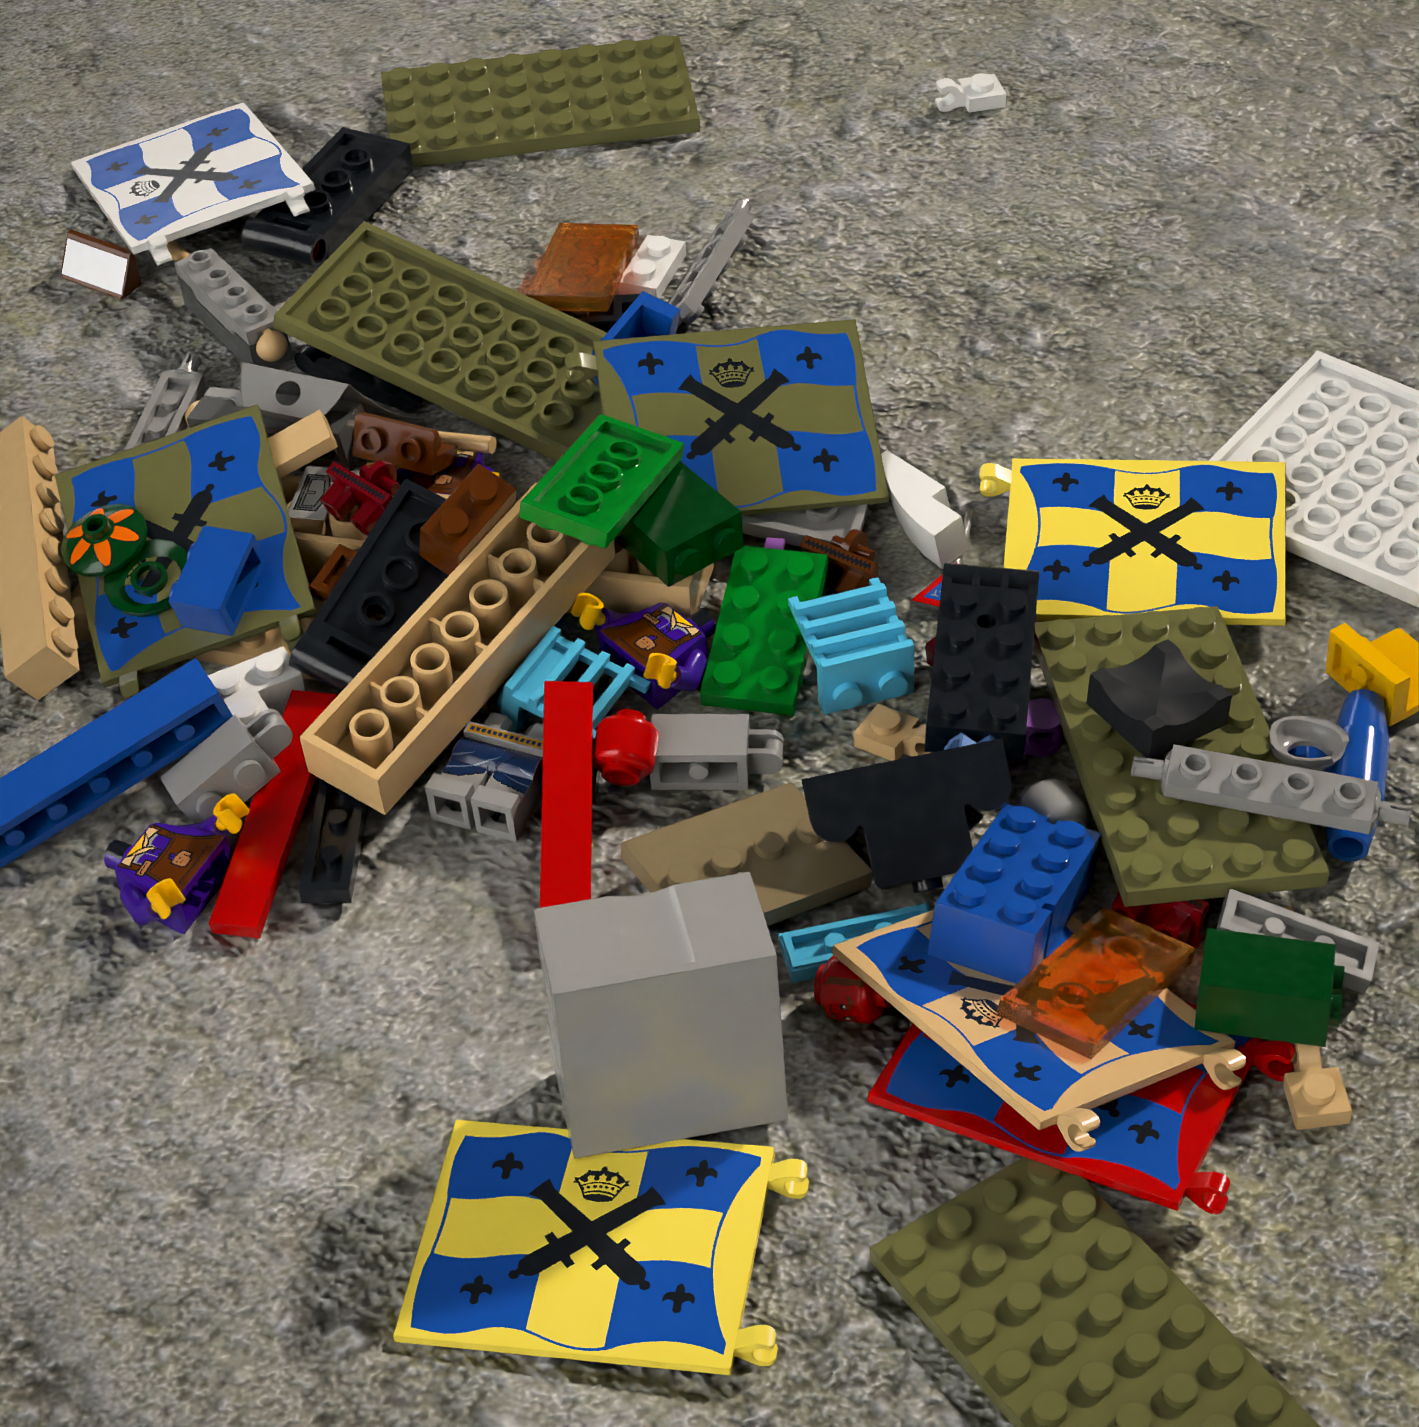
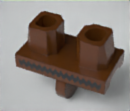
M853 529L845 538L835 535L831 539L830 544L806 535L800 544L802 552L827 554L828 570L824 586L830 577L838 580L839 582L833 590L834 594L869 586V579L878 577V564L874 562L876 551L867 548V535L863 531Z

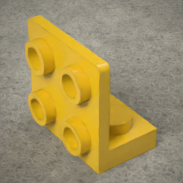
M1346 623L1330 630L1325 673L1349 693L1360 689L1378 693L1384 700L1386 720L1389 727L1419 711V643L1401 628H1396L1371 642L1359 635Z

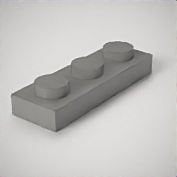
M1229 890L1223 902L1217 929L1336 944L1334 965L1345 966L1343 986L1365 994L1372 981L1379 942L1239 891Z

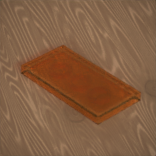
M559 223L525 295L556 310L607 312L638 242V225Z
M1103 907L999 999L997 1015L1092 1059L1192 964L1195 948Z

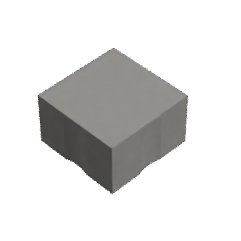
M750 872L675 884L642 895L606 896L534 909L541 969L550 1005L548 1022L554 1068L574 1159L789 1120L777 955Z

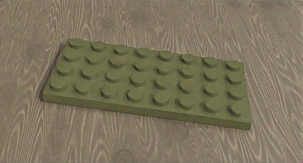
M660 35L647 40H621L614 44L598 46L586 44L573 49H547L541 53L524 55L514 53L500 58H473L466 62L451 64L433 63L426 67L410 69L399 67L391 71L381 72L388 137L410 143L413 167L700 132V118L679 36Z
M365 221L274 314L273 328L555 461H558L600 414H603L600 392L594 378L580 383L568 382L565 376V357L571 352H583L592 355L593 341H601L607 334L606 332Z
M1218 606L1035 622L1033 646L1098 832L1101 833V841L1124 907L1226 897L1230 889L1249 895L1327 887L1330 872L1309 823L1164 797L1160 780L1131 776L1134 756H1144L1086 704L1090 673L1101 668L1110 669L1127 665L1143 656L1155 644L1169 639L1180 649L1186 661L1201 677L1211 683L1222 685L1232 694L1227 725L1182 746L1283 764L1273 755L1270 745V729ZM1169 752L1162 754L1154 759L1165 761V758Z
M1022 1157L870 1247L871 1263L1014 1427H1321L1084 1178Z

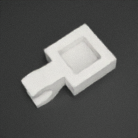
M975 74L972 77L958 79L957 84L949 78L936 81V87L940 94L949 92L943 98H935V104L939 111L948 112L958 107H966L970 113L1006 107V92L995 74Z

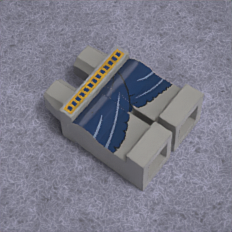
M491 712L482 724L468 722L463 730L464 737L455 745L450 761L440 775L433 773L425 786L431 820L469 830L475 824L477 832L517 842L542 794L543 725L534 723V725L529 727L526 734L523 735L514 732L513 721L506 715ZM452 800L460 802L462 812L450 810L448 804ZM496 812L505 814L506 823L494 821L492 819L493 815Z

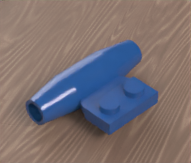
M1366 689L1355 690L1346 696L1336 722L1347 733L1349 742L1340 760L1323 772L1378 781L1381 801H1384L1390 751L1384 700L1374 691ZM1310 746L1295 747L1288 752L1295 757L1302 758L1328 756L1322 750ZM1379 821L1376 822V826L1370 834L1325 826L1329 853L1343 861H1357L1364 858L1368 854Z

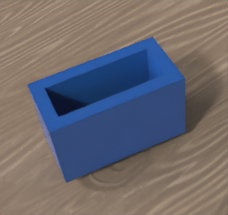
M203 526L197 541L190 546L187 562L179 579L172 584L168 602L184 628L229 636L234 635L267 562L254 534Z

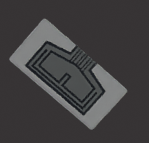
M307 466L288 510L290 518L325 519L328 511L320 499L333 484L325 472L328 469L327 467Z

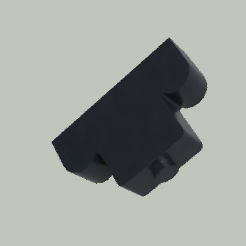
M1002 738L801 779L809 820L814 832L827 843L844 844L851 841L858 834L859 829H863L876 886L881 890L912 884L914 893L943 888L942 878L955 876L972 852L973 847L965 808L969 807L972 811L979 814H992L999 811L1007 803L1011 793V777Z

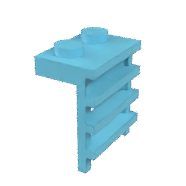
M878 577L869 579V586L804 602H800L797 596L788 598L790 610L817 667L818 703L824 715L914 693L915 645L912 639L908 640L905 634V625L902 620L899 621L896 615V606L893 601H889L887 588L884 583L880 582Z
M552 626L506 682L499 695L497 706L501 708L500 714L506 715L513 721L514 732L518 733L533 714L543 718L544 681H563L577 662L581 661L589 665V668L578 682H593L594 686L603 673L615 678L593 706L594 745L596 730L594 729L625 689L630 686L645 694L650 688L651 682L634 674V666L627 663L623 668L609 661L610 654L601 651L597 655L585 649L586 642L577 638L573 643L560 636L561 629Z

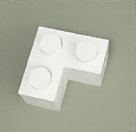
M284 646L208 675L232 715H236L245 725L266 709L277 710L283 716L292 689L305 691L302 674L300 671L289 666L290 655Z

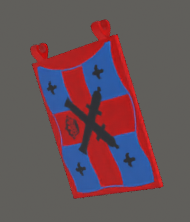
M1184 1001L1194 1010L1197 1009V1005ZM914 1023L910 1026L868 1093V1102L1176 1211L1179 1210L1186 1196L1205 1212L1217 1215L1224 1211L1228 1203L1226 1194L1230 1188V1179L1222 1173L1198 1172L1252 1064L1269 1078L1283 1082L1285 1073L1293 1071L1291 1062L1296 1050L1289 1042H1264L1265 1039L1227 1034L1236 1041L1234 1049L1241 1052L1246 1059L1244 1067L1233 1071L1236 1076L1241 1078L1240 1085L1228 1090L1220 1089L1213 1082L1202 1063L1091 1109L1099 1117L1100 1125L1097 1129L1087 1132L1090 1137L1095 1138L1096 1144L1094 1147L1081 1152H1076L1067 1144L1057 1124L1039 1131Z

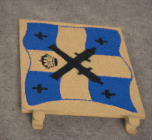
M934 910L833 945L832 954L1039 1131L1057 1124L1067 1144L1076 1152L1087 1150L1096 1144L1095 1138L1090 1137L1087 1132L1097 1129L1100 1125V1119L1091 1109L1203 1063L1213 1082L1222 1090H1228L1241 1084V1078L1236 1076L1233 1071L1244 1067L1246 1059L1241 1052L1234 1049L1236 1041L1227 1034L1194 1030L1196 1010L1073 915L1046 958L1043 957L1041 966L1027 987L927 955Z

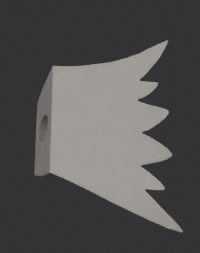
M242 362L241 393L244 406L250 407L258 404L261 414L278 420L296 423L319 409L325 416L338 400L362 402L365 413L398 420L430 419L412 418L390 412L367 399L350 384ZM276 393L297 395L299 398L295 403L285 406L278 403Z

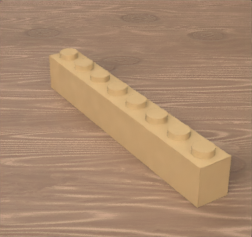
M20 416L0 432V631L5 678L39 701L79 671L78 642L73 618L75 615L71 602V582L68 576V568L63 562L61 554L64 524L61 516L60 496L55 479L58 470L55 465L54 440L44 427L40 425L35 426L25 417Z

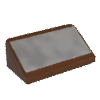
M72 229L67 232L61 267L63 279L118 299L126 298L141 285L135 254L133 255L129 249Z

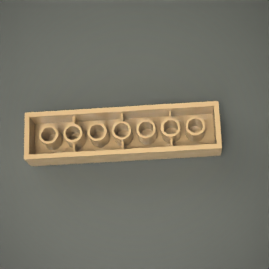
M535 482L300 736L308 772L386 815L537 646L550 628L570 609L577 595L584 593L615 558L614 539L604 549L599 546L585 544L577 538L555 530L543 529L535 523L519 518L520 502L537 484Z

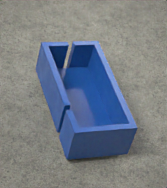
M1005 804L935 902L927 955L1027 987L1041 966L1043 957L1046 958L1093 883L1101 833L1086 829L1083 825L1074 821L1058 820L1056 824L1048 823L1049 817L1038 814L1029 807Z

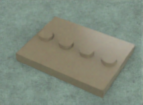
M792 782L622 842L621 858L650 893L675 884L750 872L767 926L871 887L873 878L872 870L847 843L830 844L823 841L814 832L809 820L805 797Z

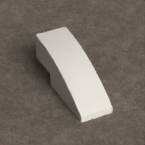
M886 450L881 456L891 503L898 522L910 541L921 553L943 569L944 563L953 562L969 550L962 516L950 509L945 486Z

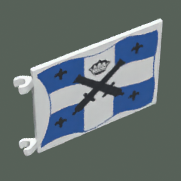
M244 102L71 162L73 170L133 255L149 249L157 266L173 260L167 248L168 242L286 201L294 217L307 213L310 210L303 196L315 190L311 179Z

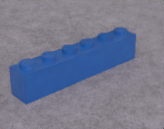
M194 658L0 778V868L194 749L233 716L197 658Z

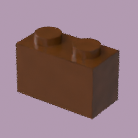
M478 463L420 528V556L449 576L515 505L516 488Z

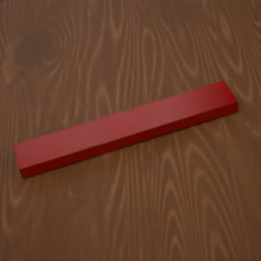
M544 681L540 908L591 899L593 682Z
M292 689L282 716L292 731V741L273 758L281 772L254 794L249 808L250 812L246 816L209 920L212 933L261 938L316 778L315 775L308 772L300 736L338 694Z

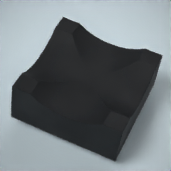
M1167 639L1155 644L1147 653L1127 665L1110 669L1101 668L1090 673L1086 704L1144 757L1154 759L1171 751L1174 744L1182 746L1227 725L1232 694L1222 685L1211 683L1201 677L1189 665L1180 649Z

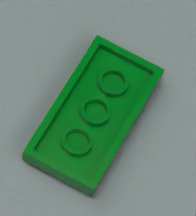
M600 414L520 502L519 518L535 523L543 529L555 530L577 538L585 544L606 549L680 462L683 456L684 443Z
M744 546L735 551L700 690L701 705L795 716L809 649L790 610L788 598L797 596L800 602L822 597L828 570L827 554Z

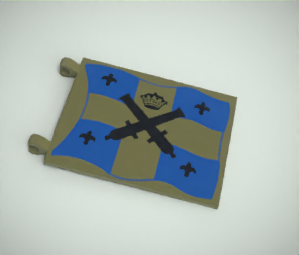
M855 319L593 341L594 355L583 352H571L565 357V376L568 382L580 383L597 376L603 415L683 442L684 450L680 461L738 508L742 515L889 502V493Z
M258 404L55 475L67 531L74 522L89 511L103 505L124 504L136 508L144 516L148 527L146 540L162 539L173 541L183 547L188 553L190 546L197 541L205 525L254 534L267 559L233 636L184 628L172 608L160 614L146 617L125 615L112 606L104 592L105 575L86 577L77 574L101 682L105 688L119 683L121 694L125 699H129L145 689L140 675L280 627L282 638L287 642L288 649L292 653L296 643L304 634L300 619L317 614ZM154 556L146 558L137 563L128 573L125 580V590L128 596L135 602L143 604L157 603L169 596L172 584L181 575V569L176 561L168 557ZM156 561L161 563L168 573L166 586L159 593L151 596L138 594L130 581L133 570L144 562ZM155 569L145 571L138 578L137 585L141 587L155 585L161 579L162 572Z

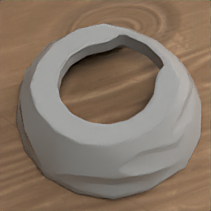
M1311 716L1280 718L1273 722L1269 731L1273 755L1284 765L1317 771L1327 770L1336 764L1344 754L1349 742L1347 733L1339 725L1324 718ZM1310 746L1322 750L1328 756L1302 758L1295 757L1288 752L1295 747Z

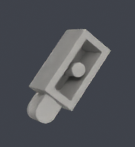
M266 709L260 712L246 725L234 715L161 776L160 779L176 806L193 823H201L213 815L214 807L226 795L235 793L245 802L281 772L273 758L291 743L292 731L282 715L274 709Z
M652 714L651 723L659 731V741L655 755V767L650 774L651 790H749V774H774L782 768L783 736L778 731L771 729H750L749 714Z

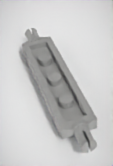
M739 198L736 200L731 211H728L724 220L716 226L669 301V304L681 309L677 327L681 326L682 323L687 326L692 324L702 314L704 307L701 303L715 292L719 286V283L716 281L717 277L727 271L734 261L730 257L731 254L735 253L748 239L745 232L753 218L748 214L752 206L747 199Z
M187 353L177 370L162 372L124 450L187 429L188 425L185 421L186 410L190 404L201 399L206 389L203 374L197 372L202 363L199 355L192 353L191 356L190 353Z
M1175 744L1167 754L1165 761L1135 755L1131 770V776L1160 780L1164 797L1364 834H1370L1377 821L1408 827L1412 805L1408 806L1381 801L1378 781Z

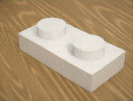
M647 235L618 281L619 295L641 294L644 291L660 299L686 256L685 241L669 239L664 236Z

